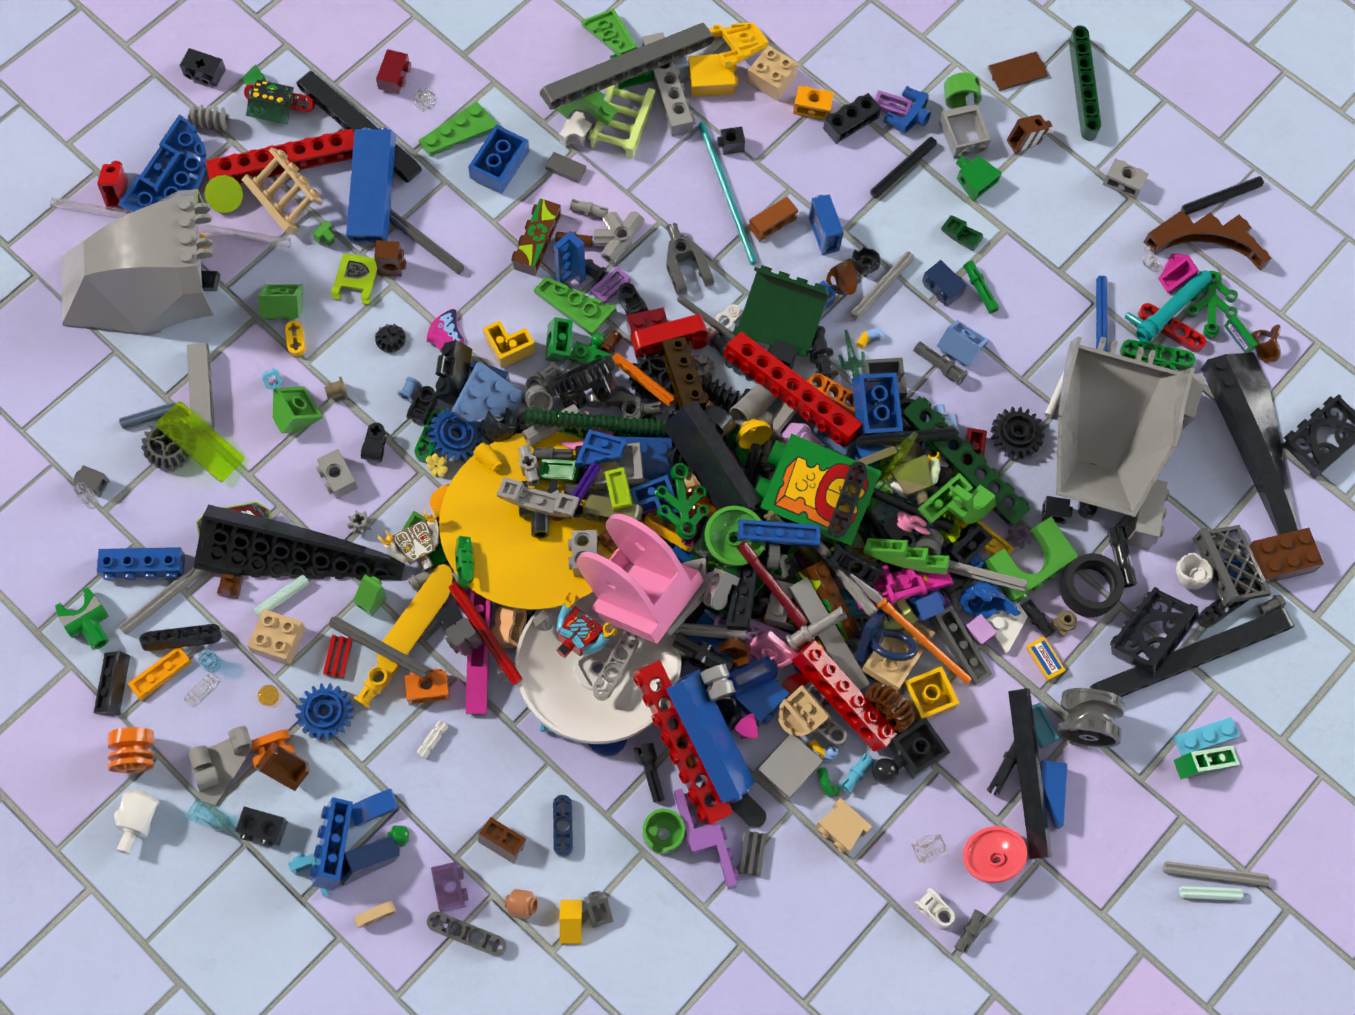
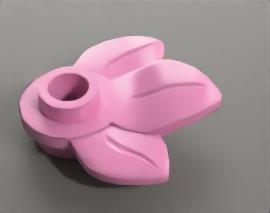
M904 512L897 513V525L901 529L908 532L915 529L922 534L930 535V532L925 528L927 522L918 516H909Z

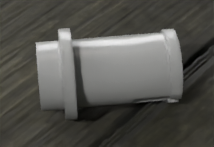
M429 568L416 576L411 575V578L408 579L411 588L419 590V587L431 575L432 570Z

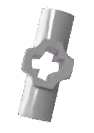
M529 445L521 446L518 451L521 458L519 463L522 475L526 476L528 486L538 485L540 480L537 473L539 468L536 456L532 455Z

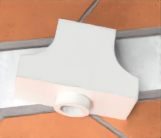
M576 110L572 117L565 121L563 129L559 134L561 145L567 147L569 144H578L584 147L589 140V133L593 129V125L585 119L584 110Z

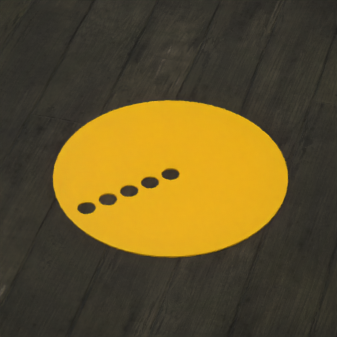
M556 432L552 436L530 446L533 455L534 447L551 448L554 446L555 449H569L563 446L561 442H578L584 439ZM519 433L507 440L490 444L492 450L502 463L498 470L493 472L476 460L474 455L453 477L446 490L440 510L439 530L441 543L449 564L457 574L455 560L456 539L459 536L471 538L475 570L474 580L470 582L468 587L482 597L511 608L525 610L555 608L566 604L564 601L566 593L571 592L569 600L573 602L575 596L581 599L593 592L583 576L574 577L573 570H569V557H572V551H569L568 539H572V531L597 530V536H599L607 528L604 523L590 521L584 517L575 518L572 516L571 519L564 517L561 521H554L549 516V536L546 538L531 536L530 517H520L519 506L509 503L496 495L504 477L519 482L527 481L526 476L522 475L519 463L521 458L518 449L528 444L523 434ZM573 450V460H575V450ZM537 460L539 470L542 460ZM615 461L600 464L602 467L601 479L606 480L605 471L620 468ZM540 480L538 485L528 487L546 492L551 481ZM557 481L559 494L564 493V487L567 483L578 485V483ZM582 499L583 504H580L584 507L586 499ZM598 540V555L609 560L615 551L611 553ZM582 542L579 546H585L588 543Z

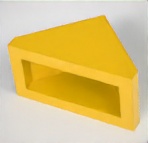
M561 900L560 944H582V900Z

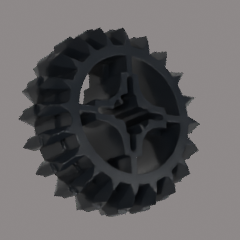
M661 352L658 356H655L654 353H651V357L643 355V359L638 357L637 363H633L642 372L648 369L646 375L661 386L662 382L669 377ZM629 377L631 389L635 390L636 396L641 395L642 401L647 397L649 403L652 399H656L655 401L659 402V398ZM669 381L663 388L673 395L674 390L671 381Z

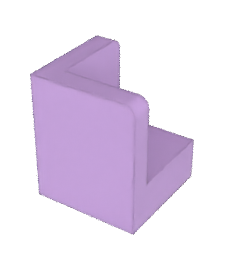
M982 614L965 626L969 635L972 634L981 645L987 640H991L997 633Z

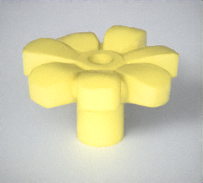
M433 454L426 458V466L429 470L432 469V476L444 477L446 475L448 467L445 466L447 463L445 457L439 459L437 454Z

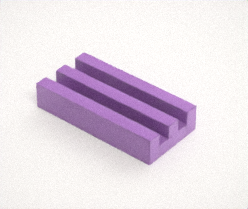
M878 90L875 101L882 108V112H891L901 118L905 117L912 105L911 100Z
M617 266L591 288L590 293L595 295L597 299L602 300V303H607L618 293L620 285L626 282L630 283L631 278ZM617 274H619V276L614 281L609 283L606 288H604L600 293L598 292L611 279H613Z

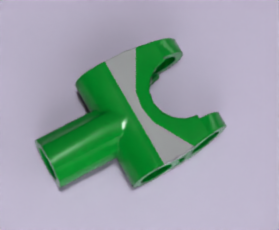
M88 587L82 589L85 598L84 604L79 610H66L61 602L56 604L55 608L61 623L70 637L73 639L83 633L91 649L96 650L104 647L109 642L99 624L108 618L109 615L99 599Z

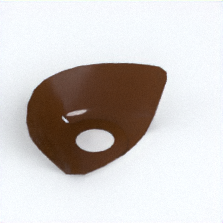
M847 259L837 264L827 274V284L839 295H852L857 289V277L852 259ZM831 276L835 278L836 285H832Z

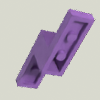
M682 788L674 790L675 801L679 815L684 822L685 836L691 855L716 848L727 889L735 888L737 885L736 881H739L737 869H732L730 860H733L730 847L726 848L724 842L727 839L724 827L720 828L719 822L694 829V826H697L694 814L689 813L688 806L691 803L688 794H684Z

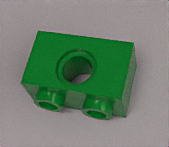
M554 317L549 322L547 327L546 361L564 363L570 357L573 320Z

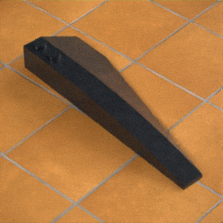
M1254 352L1224 354L1208 359L1201 368V371L1206 378V382L1277 535L1297 531L1298 525L1270 386Z
M208 504L203 514L193 568L218 574H230L237 577L251 575V577L258 578L260 576H272V578L290 576L291 578H298L304 575L306 578L325 579V577H335V579L355 577V579H362L364 575H367L368 577L374 576L379 580H401L405 563L391 557V555L331 535Z

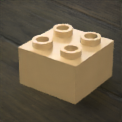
M768 45L749 68L747 83L777 100L796 77L798 63Z
M263 609L247 647L253 654L290 666L306 628L302 621Z

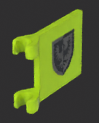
M343 253L335 283L331 289L332 299L339 300L342 288L362 291V304L369 305L378 272L375 258Z

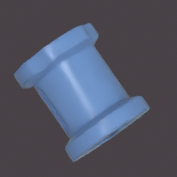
M407 377L406 384L397 394L405 401L413 402V397L417 390L422 387V384L415 378Z

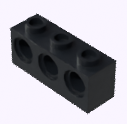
M869 93L864 96H858L854 102L843 105L835 113L828 114L825 118L823 129L834 143L837 144L879 119L882 108Z

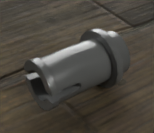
M1274 595L1272 599L1259 604L1258 610L1264 616L1284 608L1286 602L1281 595Z

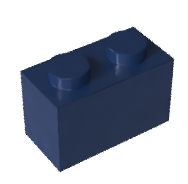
M942 260L928 269L922 279L926 289L931 290L937 299L947 307L961 297L967 287V284Z

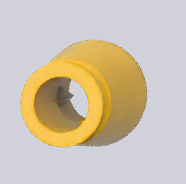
M483 442L473 451L475 459L493 472L501 467L502 463L489 444L486 445Z

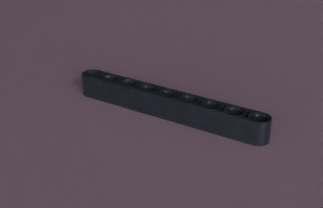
M307 72L296 82L298 88L305 95L312 97L315 104L345 130L353 129L355 134V130H361L362 128L378 129L314 72ZM396 144L393 172L406 183H409L422 172V168Z

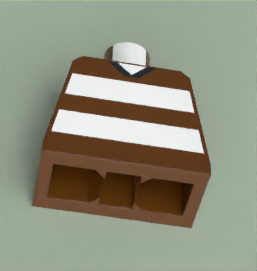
M1039 114L1020 118L1017 120L1006 141L1014 153L1018 154L1040 144L1046 133L1052 131V123L1049 120L1045 121Z

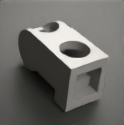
M714 568L703 597L704 604L716 610L723 609L727 605V596L731 586H737L740 578Z

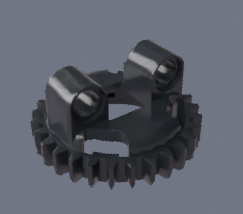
M603 356L561 374V376L550 381L547 387L551 397L559 396L565 408L575 404L578 410L586 405L587 401L584 391L592 388L595 397L601 402H606L617 394V383L612 375L613 369L617 366L611 356Z

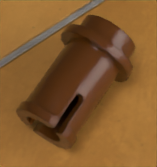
M612 330L608 338L602 342L601 351L609 354L613 353L614 347L622 339V334L618 332L615 335L617 330Z

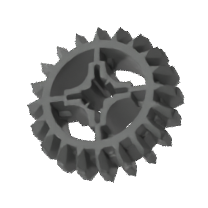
M164 418L161 424L159 421H156L155 427L149 425L150 432L144 431L146 438H141L144 444L141 446V449L144 452V457L148 459L150 464H154L156 468L159 469L162 466L163 470H167L170 466L174 470L177 464L179 467H182L181 462L183 461L189 463L188 456L194 457L192 450H196L194 432L188 424H184L180 419L176 422L175 419L171 418L168 422ZM175 433L183 435L184 441L176 438ZM155 447L161 449L163 455L156 454Z

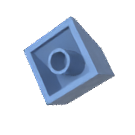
M956 320L946 329L937 347L940 348L943 354L951 355L956 358L959 364L969 367L976 360L989 339Z

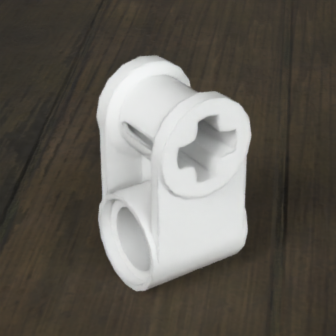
M928 888L926 890L927 893L919 901L916 900L914 905L937 928L947 929L955 919L954 912L933 889ZM940 913H945L949 917L948 923H942L939 920L938 916Z

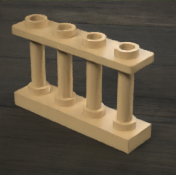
M271 148L269 151L274 156V159L258 176L252 177L246 174L242 181L283 231L295 235L299 231L295 225V220L312 202L322 205L323 201L319 198L321 196L320 193L309 186V180L299 174L298 167L288 161V155L281 149ZM281 164L285 171L269 189H265L263 181ZM291 176L296 184L279 202H276L273 199L274 194ZM302 190L306 194V198L290 215H287L284 212V207Z

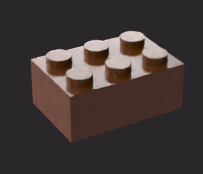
M1310 528L1255 540L1249 545L1267 583L1312 573L1324 564Z

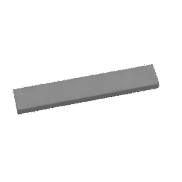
M807 577L788 588L802 613L807 618L809 625L828 615L827 610ZM835 625L817 635L825 652L859 690L870 684Z

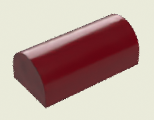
M968 427L966 440L972 444V450L977 455L981 454L984 457L987 431ZM964 456L963 463L965 465H970V458L968 456Z

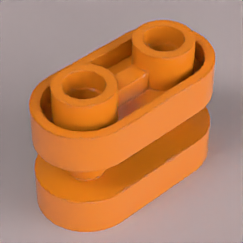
M279 730L251 740L252 748L250 753H257V756L252 759L254 768H259V760L273 742L295 754L293 745H286V742L291 739L288 730Z

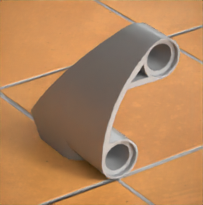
M246 726L230 730L228 732L229 738L208 748L205 745L198 746L188 751L202 802L216 806L243 765L252 748V742Z

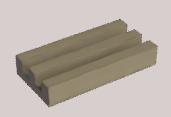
M891 446L856 461L868 465L896 454L897 451L895 446Z

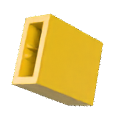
M719 54L689 56L688 69L691 97L735 93V87H738V76H734L736 64L725 69L719 61Z

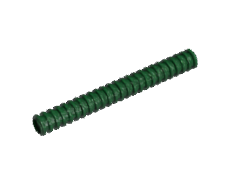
M527 407L525 412L526 425H529V423L532 426H535V424H538V426L544 425L545 427L551 425L552 428L554 426H557V428L563 426L564 429L566 427H569V429L575 427L576 430L579 428L585 430L586 428L588 431L589 429H594V431L600 430V432L606 430L608 433L610 431L613 433L618 431L620 434L622 432L625 434L630 432L631 435H634V433L640 435L642 433L643 436L649 434V436L655 435V437L661 435V437L667 436V438H670L663 427L666 420L660 421L657 419L654 421L652 418L650 420L647 418L642 420L641 417L638 419L632 417L630 419L629 416L623 418V416L617 417V415L611 417V415L605 416L604 414L599 416L597 413L595 415L592 413L586 415V412H583V414L577 412L575 414L573 411L570 413L568 411L562 412L561 410L555 412V410L549 411V409L543 411L542 408L540 410L536 408L531 410L530 407Z

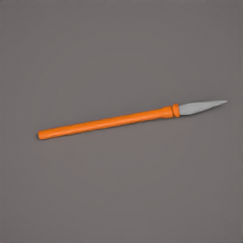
M850 574L866 595L877 603L878 608H881L885 613L894 618L963 682L967 684L971 681V677L903 617L885 597H882L876 590L853 574Z

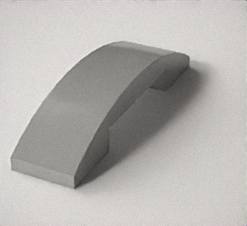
M505 477L496 494L497 497L516 506L557 517H572L580 500L579 497L564 493L555 495L525 487L523 482Z

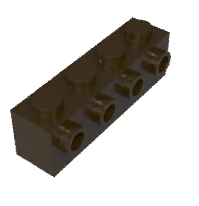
M685 336L662 340L660 352L679 408L681 409L684 405L697 401L704 411L706 404L709 403L707 393L702 388V377L697 374L696 360L691 357L690 343L686 342Z

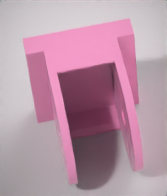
M613 514L606 522L607 531L618 547L612 557L608 560L592 552H583L576 560L579 571L598 598L590 609L597 619L606 623H613V626L658 644L704 582V579L698 570L681 564L670 546L649 527L629 516Z

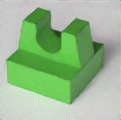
M327 220L313 232V240L318 244L324 241L330 246L335 242L332 225Z

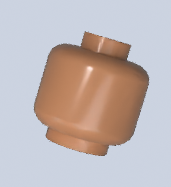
M514 889L510 895L506 896L504 905L510 916L529 919L537 911L538 899L532 891Z

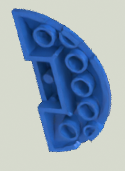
M180 114L159 143L160 147L141 175H137L118 203V206L134 212L155 204L177 191L199 189L206 173V150L204 143L197 134V130L187 119Z

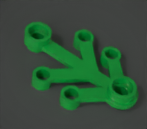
M1209 271L1212 278L1216 280H1211L1191 301L1197 300L1199 294L1207 288L1208 295L1195 305H1189L1186 314L1188 317L1194 318L1200 310L1208 305L1207 324L1203 329V335L1207 339H1214L1219 333V326L1216 324V306L1225 313L1228 319L1233 315L1237 316L1238 313L1236 307H1229L1216 295V289L1226 296V301L1230 303L1237 300L1238 293L1235 290H1229L1221 282L1222 277L1218 272ZM1232 294V295H1234L1235 297H1234V298H1231V297H1229L1228 295ZM1193 309V310H1195L1196 312H1195V313H1191L1189 310ZM1233 311L1235 314L1231 315L1228 312Z
M677 463L671 469V476L676 481L678 500L668 492L665 486H659L655 490V496L660 500L664 499L680 513V519L671 512L670 507L667 505H661L657 510V515L662 519L667 518L675 525L677 535L681 539L690 540L696 535V524L708 515L709 508L706 505H700L695 511L696 514L690 520L688 512L698 500L706 495L707 491L705 487L697 486L693 491V495L687 500L684 479L689 471L685 464ZM659 490H662L664 492V495H661L659 493ZM697 490H700L702 492V495H699L697 493ZM661 509H664L667 514H663ZM700 509H703L705 511V514H702L700 512ZM683 528H686L688 533L684 532Z

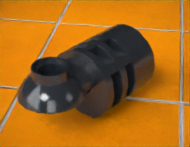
M714 405L707 406L704 410L706 416L723 442L726 443L736 430L734 419L720 407ZM677 447L671 449L667 460L672 468L677 463H682L687 466L690 472L691 469Z

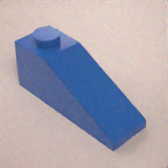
M1042 760L1040 762L1045 806L1054 828L1060 829L1064 826L1067 763Z

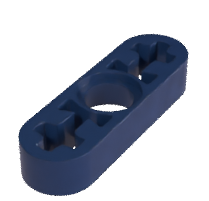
M559 795L553 801V847L555 854L561 858L568 857L573 851L572 801L567 795ZM561 800H565V803L569 804L565 806V815L569 814V817H556V814L561 815V809L557 806ZM565 820L569 823L567 831L561 832L557 829L559 821ZM557 835L562 837L570 835V838L565 837V844L569 848L564 853H561V849H557V846H561V837L557 838Z

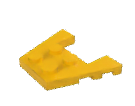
M754 22L731 24V27H722L720 24L714 25V28H708L715 38L722 36L733 50L719 54V61L725 69L766 49L768 46L767 38Z

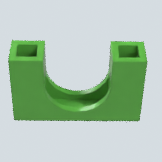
M1052 517L1029 530L1041 547L1044 555L1043 566L1037 574H1028L1021 571L1005 548L983 561L987 570L1028 581L1024 592L999 586L1010 601H1021L1028 596L1027 591L1030 589L1033 591L1043 586L1042 581L1046 578L1048 580L1055 578L1059 575L1058 570L1061 568L1065 570L1074 559L1079 557Z

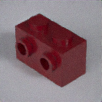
M390 49L386 50L376 77L378 89L396 94L400 93L401 88H404L406 83V74L411 70V62H409L407 53Z

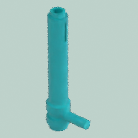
M1203 270L1197 273L1154 315H1150L1146 320H1142L1127 312L1125 319L1138 326L1135 332L1137 339L1146 343L1151 341L1155 334L1161 332L1163 326L1211 282L1212 275L1210 272Z

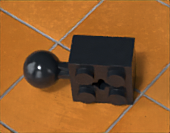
M925 718L890 742L889 747L896 757L892 760L889 758L877 760L872 767V776L879 784L889 785L897 779L899 770L904 767L910 777L915 779L944 760L950 754V751L927 718ZM916 747H917V748L922 747V748H923L922 752L917 751V750H916Z

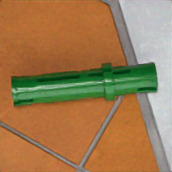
M973 260L968 261L963 265V268L970 278V284L974 285L988 313H995L1000 307L986 285L983 274H980Z

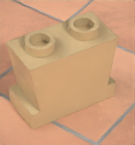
M839 798L832 807L834 810L821 819L816 827L822 837L825 839L830 838L834 842L833 846L839 852H845L848 855L860 834L865 836L872 826L845 801Z

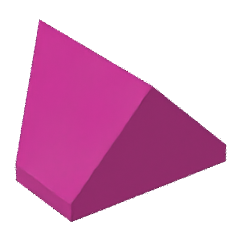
M1171 253L1158 279L1166 292L1170 293L1184 287L1199 270L1189 255Z

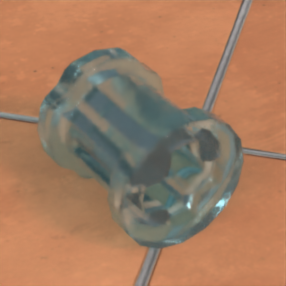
M205 649L200 652L198 662L204 670L215 672L220 668L221 660L213 650Z

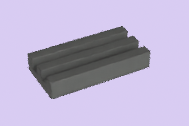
M745 831L739 873L760 877L767 833ZM750 836L753 837V841L751 847L749 867L747 870L744 869L746 860L748 840ZM757 838H761L757 870L753 871Z

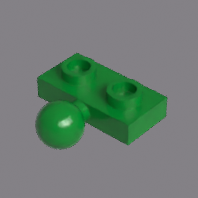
M595 333L590 339L591 346L579 341L575 342L569 360L583 365L603 356L612 357V355L598 349L606 339L603 334Z

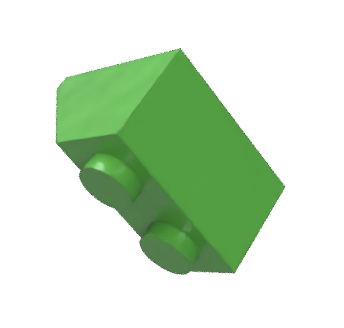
M265 284L258 295L260 318H266V320H276L277 318L295 320L299 318L302 312L303 284Z

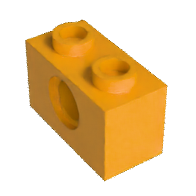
M798 86L793 114L825 120L831 111L834 92L814 89L809 86Z

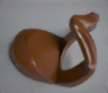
M1279 324L1274 325L1271 331L1257 330L1252 334V337L1258 343L1255 347L1256 353L1265 362H1276L1280 358L1281 348L1277 341L1281 330ZM1259 335L1272 337L1267 342L1259 343Z

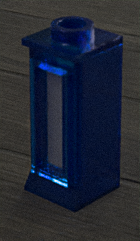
M767 654L729 673L728 680L732 681L736 691L730 695L731 698L734 699L777 677V670H779L776 661L770 659Z

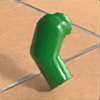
M818 769L819 783L825 794L830 798L839 796V787L837 785L831 786L827 769Z

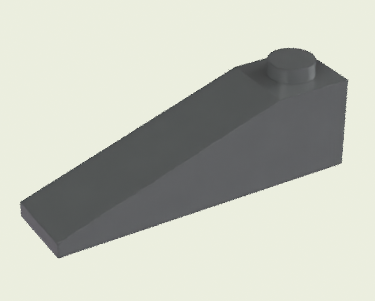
M943 605L945 611L928 619L964 671L971 677L972 682L977 685L992 675V672L953 606Z

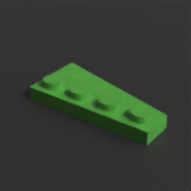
M614 8L581 20L582 27L616 55L620 56L638 49Z
M476 101L418 141L419 145L431 157L451 149L453 145L464 144L476 136L478 138L482 137L485 133L492 131L495 125L498 124Z
M545 277L534 289V293L569 320H573V323L591 336L616 311V306L611 304L609 306L602 303L600 299L595 297L593 299L584 295L579 290H572L567 285Z

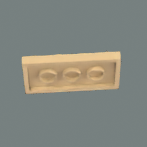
M917 621L912 624L931 641L935 634L934 631ZM904 627L896 630L909 635L916 642L918 653L913 659L893 661L878 655L874 651L862 668L863 672L881 683H886L887 686L891 685L895 690L900 689L926 649ZM884 637L881 647L895 653H905L910 650L905 642L893 637Z

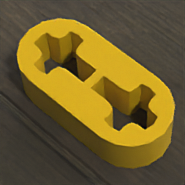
M292 320L285 326L287 348L292 356L300 357L306 351L304 330L300 322ZM294 327L297 328L296 336L292 333ZM294 342H298V345H299L298 350H294V348H295V343H294Z

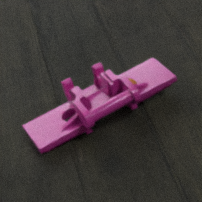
M885 565L882 566L886 571L882 575L883 579L875 583L876 587L874 590L877 592L883 589L886 590L881 596L885 597L891 604H895L896 601L919 594L923 596L929 591L953 585V580L948 570L947 574H937L902 567L901 571L889 573L888 566ZM857 603L859 610L862 611V607Z

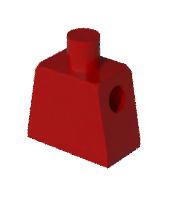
M115 160L111 164H104L100 171L97 185L106 208H122L118 206V203L127 191L128 180L122 167L123 164L120 161Z

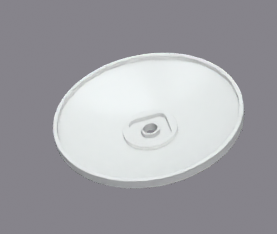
M594 592L579 599L577 603L572 604V607L577 606L602 627L606 624V622L597 619L590 609L598 599ZM562 606L537 610L526 624L520 636L516 650L515 667L523 678L518 683L523 700L532 714L544 726L558 735L573 741L589 744H607L633 737L654 724L651 718L653 714L650 708L643 702L642 696L644 695L641 689L634 683L633 672L654 661L661 660L671 683L673 684L678 681L681 672V655L670 649L676 634L661 638L658 644L641 638L640 644L609 699L600 701L593 695V686L600 674L594 672L593 667L597 664L604 667L624 630L611 625L609 631L612 632L614 628H618V633L610 635L609 641L601 651L578 656L571 651L566 658H563L556 651L562 644L558 639V632L556 630ZM544 610L548 614L550 613L553 618V626L548 631L538 630L534 627L535 623L532 621L533 618ZM632 634L631 636H627V647H629V644L632 639L636 640L634 634ZM623 650L616 653V657L620 660H624L628 656L627 652ZM609 668L606 674L609 677H615L618 671L615 668ZM606 680L604 686L598 688L599 694L607 693L606 685L608 682ZM652 680L650 687L653 691L657 690V684ZM661 699L659 707L662 710L666 709V703Z

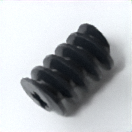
M712 375L708 378L704 376L702 378V388L707 393L711 402L715 401L716 406L722 404V409L727 410L729 408L728 412H730V409L738 400L740 391L737 390L733 394L732 386L726 390L725 382L719 386V379L712 382Z

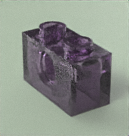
M457 862L431 867L439 911L443 913L466 907L465 901H468L469 897L467 888H462L461 880L465 879L463 868L458 867ZM448 882L456 883L454 891H445V886Z

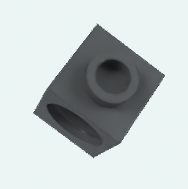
M83 465L76 472L73 482L78 489L100 498L110 480L104 473Z

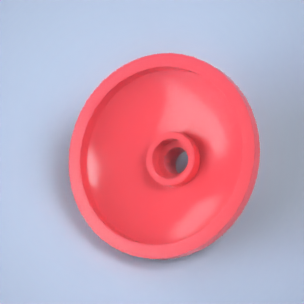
M992 826L979 830L969 838L963 850V860L966 869L974 878L985 883H1002L1016 877L1024 868L1028 857L1027 847L1023 838L1014 830L1002 826Z

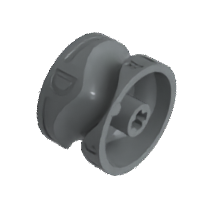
M1072 688L1062 692L1060 705L1068 712V717L1063 722H1058L1057 735L1060 738L1075 744L1091 747H1114L1121 743L1122 730L1114 724V720L1124 715L1125 700L1122 697L1107 691L1090 688Z

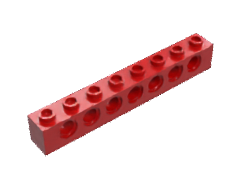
M353 129L341 130L340 132L323 134L313 138L308 137L299 141H289L276 146L271 145L262 149H253L244 153H234L221 158L216 157L206 161L209 180L216 176L226 175L233 177L240 184L244 183L242 179L246 174L252 177L258 176L274 159V156L269 151L271 148L283 150L288 155V161L294 163L298 167V171L350 160L353 158L354 133ZM279 164L268 177L281 175L285 169Z
M742 331L727 343L723 356L729 362L735 364L759 385H762L775 397L786 403L789 408L795 410L805 420L816 426L819 431L829 436L835 443L845 448L858 436L863 424Z
M661 660L654 661L634 671V683L641 689L644 695L642 696L643 702L650 708L653 714L651 715L652 721L655 726L659 727L662 733L660 735L661 740L665 746H668L671 752L669 754L670 759L679 769V778L687 786L689 791L687 793L688 797L696 805L699 820L702 823L704 822V825H712L732 814L733 812L728 802L722 803L666 690L672 683ZM652 680L657 684L656 691H653L650 687ZM661 699L664 700L666 703L665 710H662L659 707V702ZM670 718L675 722L673 730L668 726ZM679 738H682L684 741L682 749L677 745ZM688 757L692 758L693 760V766L691 768H689L686 763ZM697 776H699L702 779V785L700 787H698L695 782ZM707 795L711 798L710 806L705 804V797Z

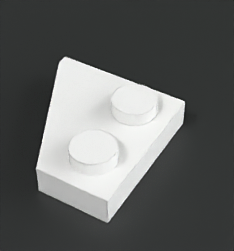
M1014 601L1013 604L1021 612L1020 615L1013 616L1005 611H1001L999 614H994L986 619L996 630L997 633L993 638L1004 654L1009 652L1028 618L1017 601Z

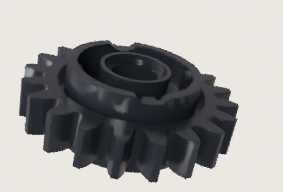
M1011 407L1010 412L1004 409L1002 414L998 413L996 419H994L990 432L994 433L991 439L996 440L994 447L1001 446L999 452L1007 451L1006 457L1010 453H1013L1014 459L1017 458L1018 454L1024 459L1026 453L1031 457L1033 451L1038 452L1039 446H1042L1044 442L1042 439L1045 437V434L1042 432L1045 426H1039L1042 421L1041 419H1034L1036 413L1029 415L1030 409L1022 412V407H1019L1018 411ZM1014 431H1019L1022 435H1017Z

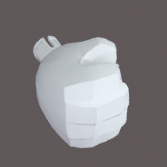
M140 789L124 791L119 810L115 811L114 814L116 827L124 832L116 850L128 855L136 837L147 838L151 827V819L156 808L159 807L158 800Z

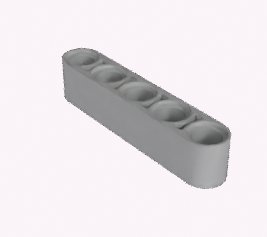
M207 342L187 345L192 430L194 433L212 431L215 429L209 345Z

